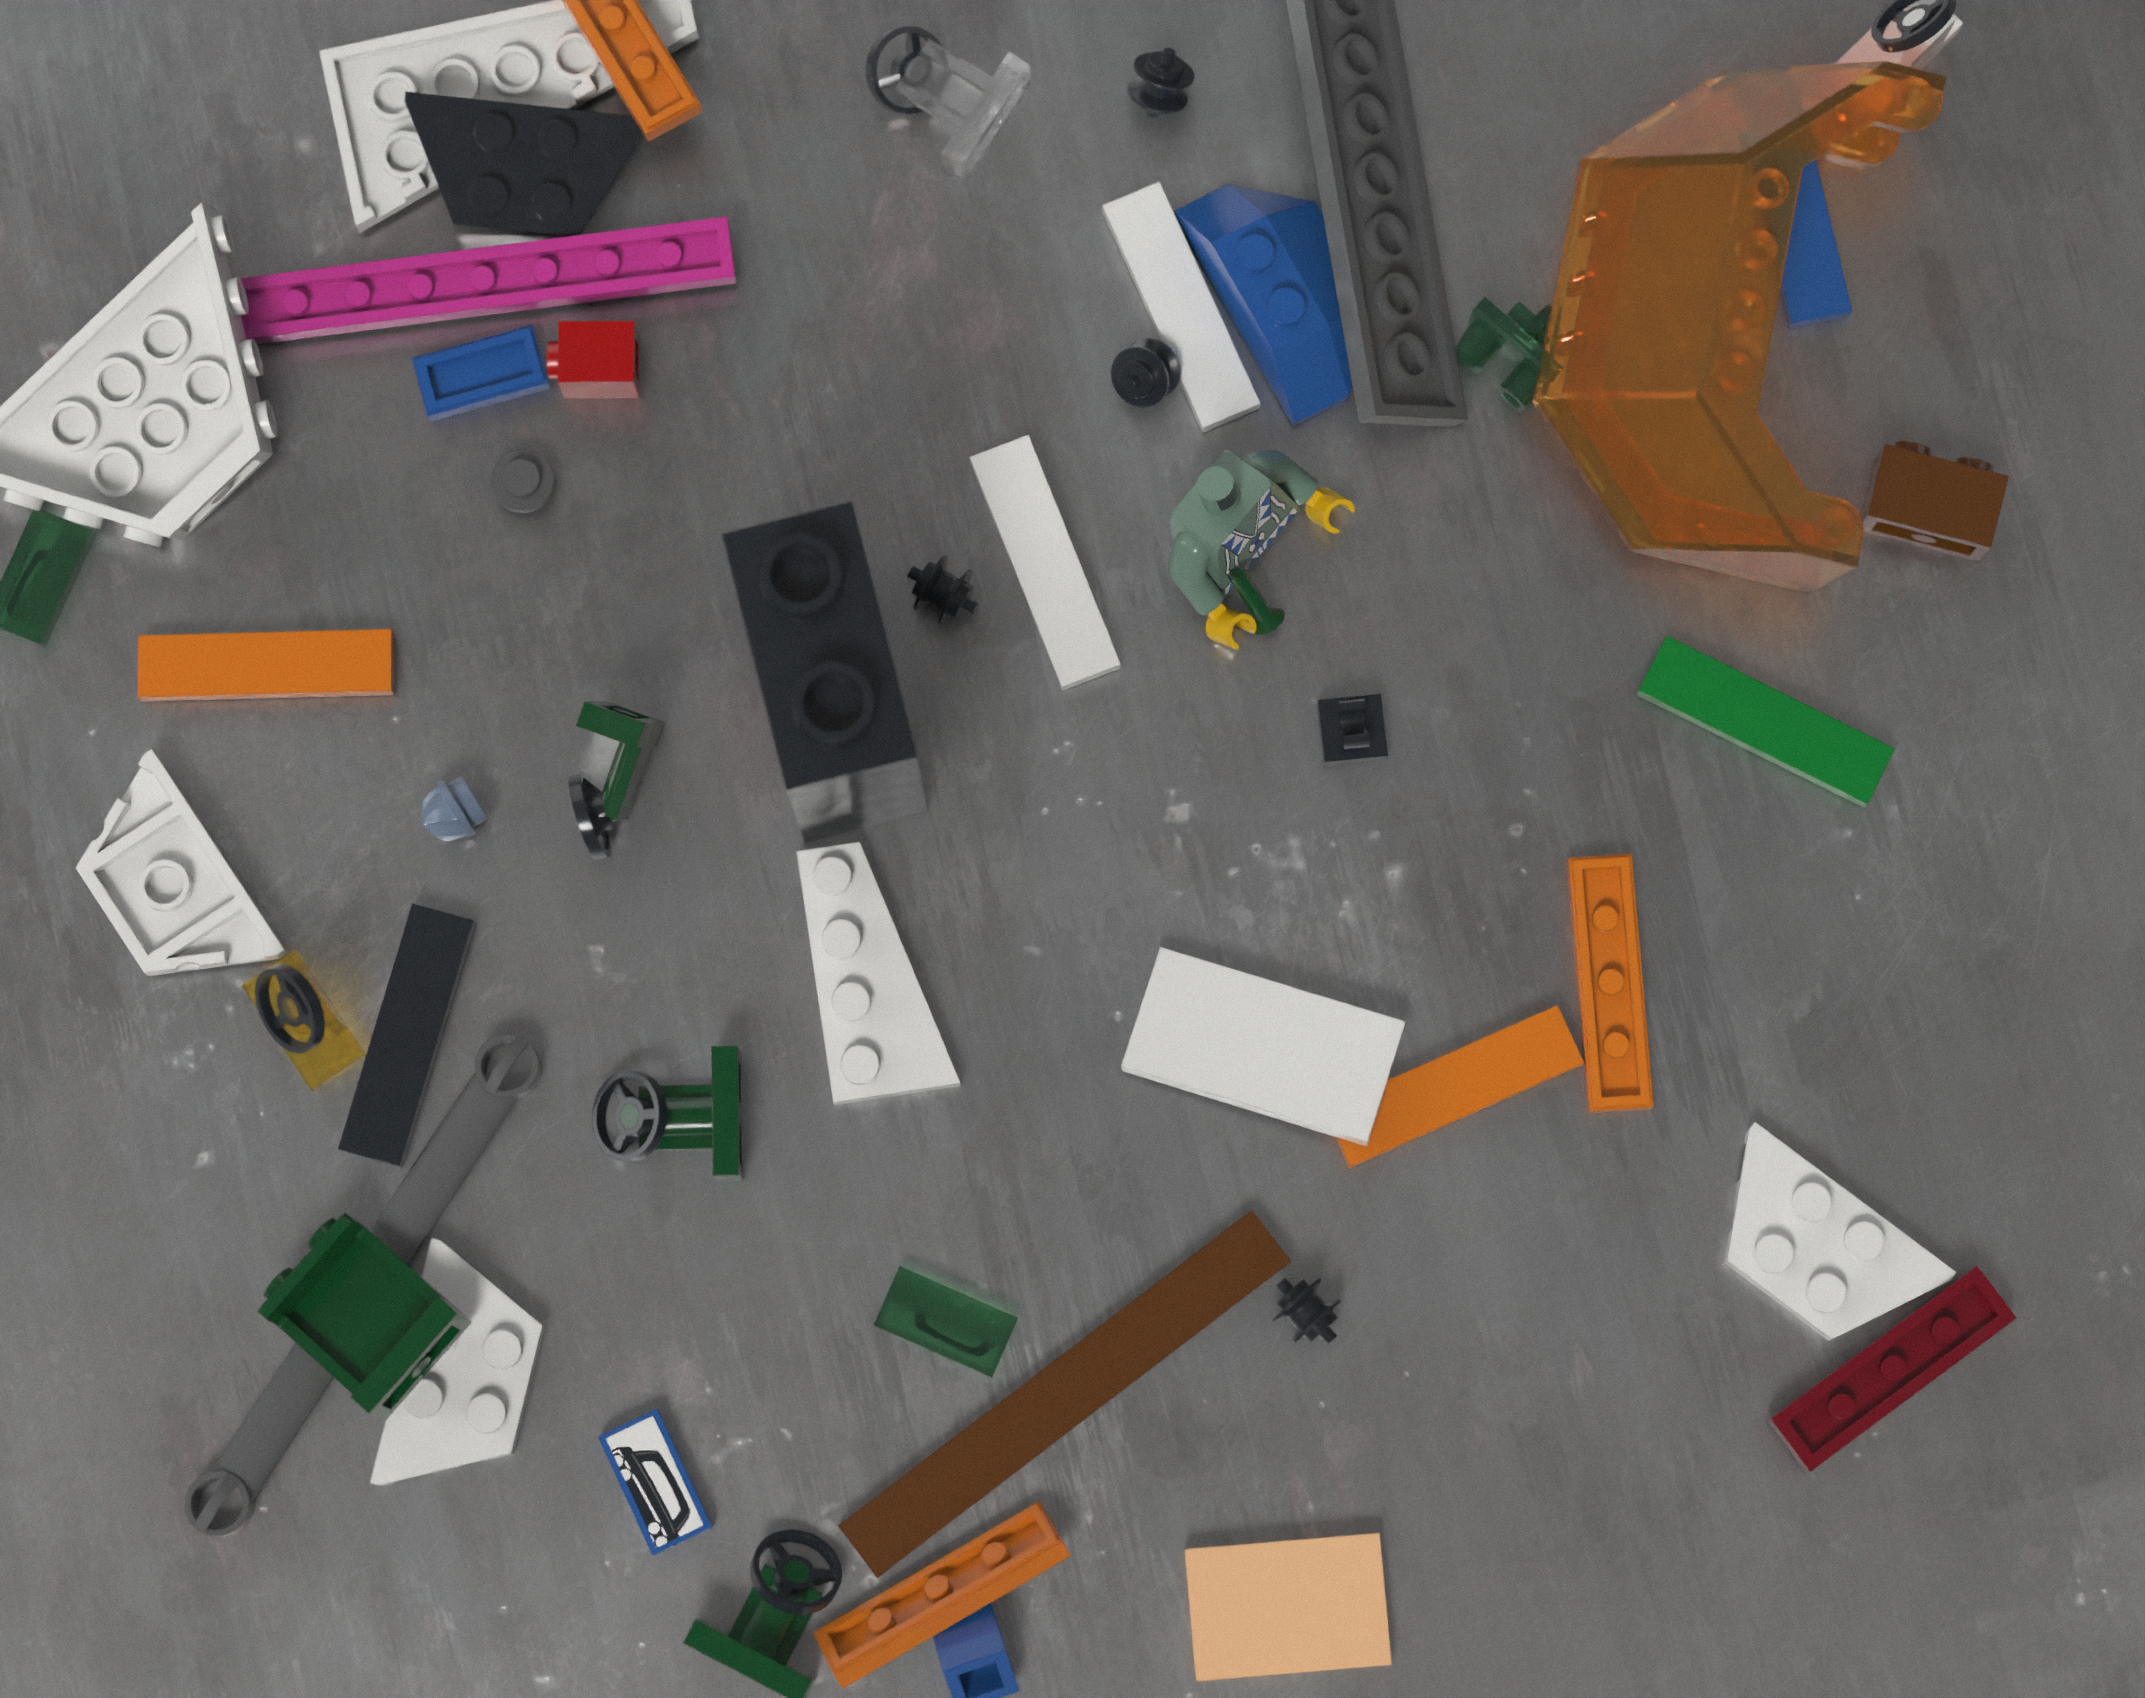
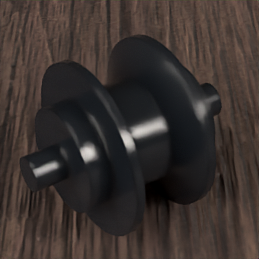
M1164 48L1163 51L1141 54L1134 61V70L1139 77L1132 79L1128 83L1127 93L1135 103L1146 110V114L1149 117L1155 118L1158 117V114L1176 113L1182 111L1187 106L1188 97L1183 89L1193 83L1195 74L1186 62L1175 55L1176 51L1172 48Z
M1143 338L1134 342L1129 348L1124 349L1115 357L1111 366V380L1118 395L1130 405L1141 408L1154 406L1164 397L1171 394L1177 388L1181 377L1180 363L1174 351L1164 342L1154 338Z
M943 555L936 564L930 561L923 571L913 566L907 577L916 581L912 590V594L917 597L913 609L918 611L927 604L939 609V625H943L950 616L957 619L963 610L974 614L979 603L970 599L975 586L969 583L973 571L968 569L957 577L947 571L948 556Z
M1320 1277L1311 1285L1302 1279L1293 1287L1286 1278L1276 1285L1284 1296L1275 1304L1281 1312L1272 1322L1276 1323L1288 1319L1296 1328L1291 1342L1293 1345L1302 1337L1311 1343L1320 1335L1327 1344L1337 1337L1329 1326L1339 1318L1332 1310L1342 1301L1338 1299L1325 1303L1317 1294L1322 1281Z

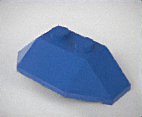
M1227 184L1174 210L1175 217L1187 242L1292 426L1294 427L1346 401L1352 388V380L1324 217L1316 202Z

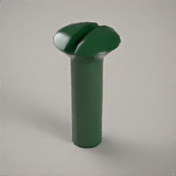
M1238 566L1233 568L1228 573V579L1255 619L1256 632L1254 634L1266 635L1274 632L1284 621V611L1281 608H1270L1244 567Z

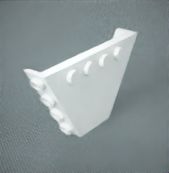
M201 202L191 211L193 223L0 406V487L6 488L4 501L41 511L44 500L66 506L63 517L66 520L101 529L103 519H109L127 525L123 537L161 547L163 537L184 540L273 455L270 439L278 435L277 424L270 402L268 400L261 401L255 377L263 375V365L255 340L253 338L246 340L241 315L248 314L249 312L248 300L241 279L238 276L231 277L226 254L234 252V242L225 215L217 216L215 208Z

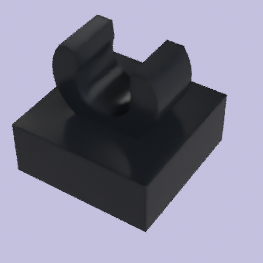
M1381 694L1317 701L1324 767L1387 760L1388 751Z

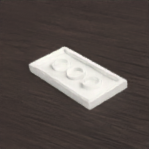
M1160 947L1121 1064V1069L1126 1073L1368 1146L1404 1033L1406 1021Z

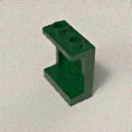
M344 1213L338 1220L331 1218L323 1223L310 1238L307 1245L310 1251L294 1269L286 1268L270 1282L264 1292V1297L267 1300L258 1309V1313L267 1321L278 1326L351 1392L352 1395L350 1397L368 1414L386 1421L472 1321L362 1222Z

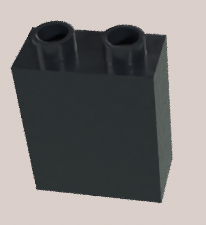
M852 501L722 534L785 788L804 842L807 843L928 812L918 757Z

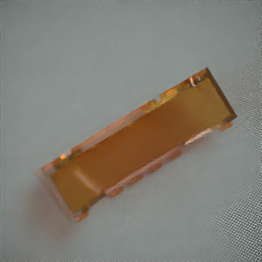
M1888 61L1723 70L1578 162L1532 402L1545 422H1551L1571 453L1568 455L1569 459L1594 497L1598 495L1619 526V529L1616 531L1630 552L1809 594L1858 568L1864 536V525L1859 512L1846 500L1808 491L1757 413L1803 168L1817 159L1860 170H1868L1879 166L1895 152L1901 133L1922 131L1937 118L1942 105L1947 76Z

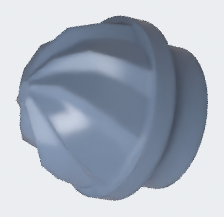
M462 776L448 784H445L443 779L437 782V786L422 801V822L426 830L445 841L456 840L466 836L470 838L476 833L473 828L486 821L487 817Z

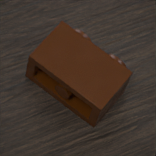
M1897 441L1895 446L1885 444L1874 460L1857 530L1980 562L1992 547L2009 476L1993 472L1994 466L1980 459L1959 457L1954 462L1931 456L1932 450L1919 443Z

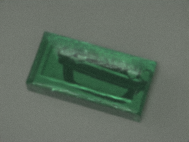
M33 509L0 581V631L45 649L96 537V534L91 529L42 509L41 511Z
M899 1266L875 1320L874 1327L992 1379L1018 1318Z

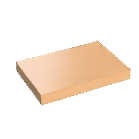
M1380 1533L1184 1549L1196 1682L1392 1665Z

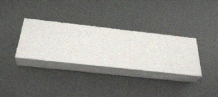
M1160 181L1102 205L1103 215L1160 341L1167 344L1179 360L1181 367L1179 383L1202 433L1260 409V401Z
M1029 435L971 456L970 463L1061 690L1064 691L1120 669L1121 663Z

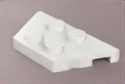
M151 749L143 754L138 763L140 766L139 771L122 799H116L104 819V829L96 840L91 841L75 867L143 972L148 976L281 959L287 955V950L157 753Z
M1754 1122L1750 1125L1745 1133L1744 1144L1746 1145L1740 1181L1737 1182L1733 1205L1735 1211L1732 1229L1728 1235L1724 1259L1725 1264L1828 1341L1952 1280L1957 1273L1759 1124Z
M431 1238L422 1277L466 1315L472 1323L385 1421L370 1480L372 1484L389 1485L425 1474L438 1473L458 1468L462 1465L514 1454L545 1326L510 1299L502 1290L479 1273L446 1243Z

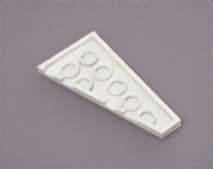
M562 0L546 1L319 50L355 226L359 234L439 188L411 116L404 102L405 92L575 110L614 87ZM637 0L670 54L699 38L691 0Z

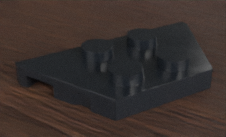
M405 92L404 102L411 116L431 171L434 174L454 225L562 236L581 235L643 134L631 115Z

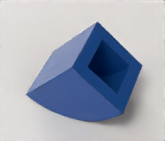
M992 1603L933 1636L941 1668L952 1698H1001L1019 1692Z

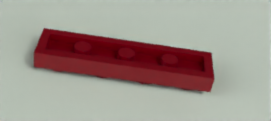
M1978 1266L1972 1267L1767 1419V1421L1805 1472H1811L2017 1319V1317Z

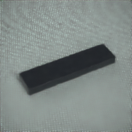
M412 903L338 1150L403 1168L476 926L474 920Z

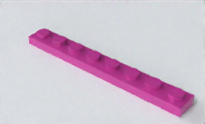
M726 216L240 278L246 292L249 307L248 314L241 315L246 340L253 338L256 344L735 284L737 282L730 226Z

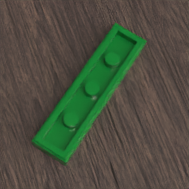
M1667 635L1636 694L1863 808L1868 805L1895 748Z

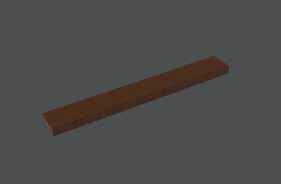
M1251 1210L838 1525L874 1575L879 1578L1291 1263V1260L1253 1210Z

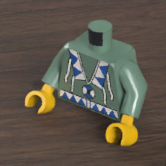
M1228 449L1222 452L1210 467L1200 473L1195 485L1173 509L1169 518L1173 541L1168 561V572L1171 579L1200 615H1208L1206 621L1207 636L1214 642L1236 650L1240 647L1233 640V627L1236 625L1238 628L1254 634L1256 632V622L1250 614L1225 606L1222 603L1234 589V586L1228 579V573L1238 566L1244 567L1248 572L1300 511L1298 505L1306 503L1305 510L1308 518L1333 534H1338L1340 531L1329 523V515L1332 509L1341 505L1353 514L1355 512V507L1350 500L1329 487L1317 488L1318 481L1284 453L1277 450L1250 452L1243 459Z

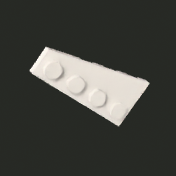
M860 842L797 851L834 1105L961 1086Z

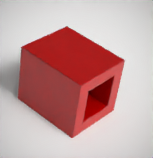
M558 321V341H548L547 372L549 379H558V384L564 398H639L640 336L635 321Z

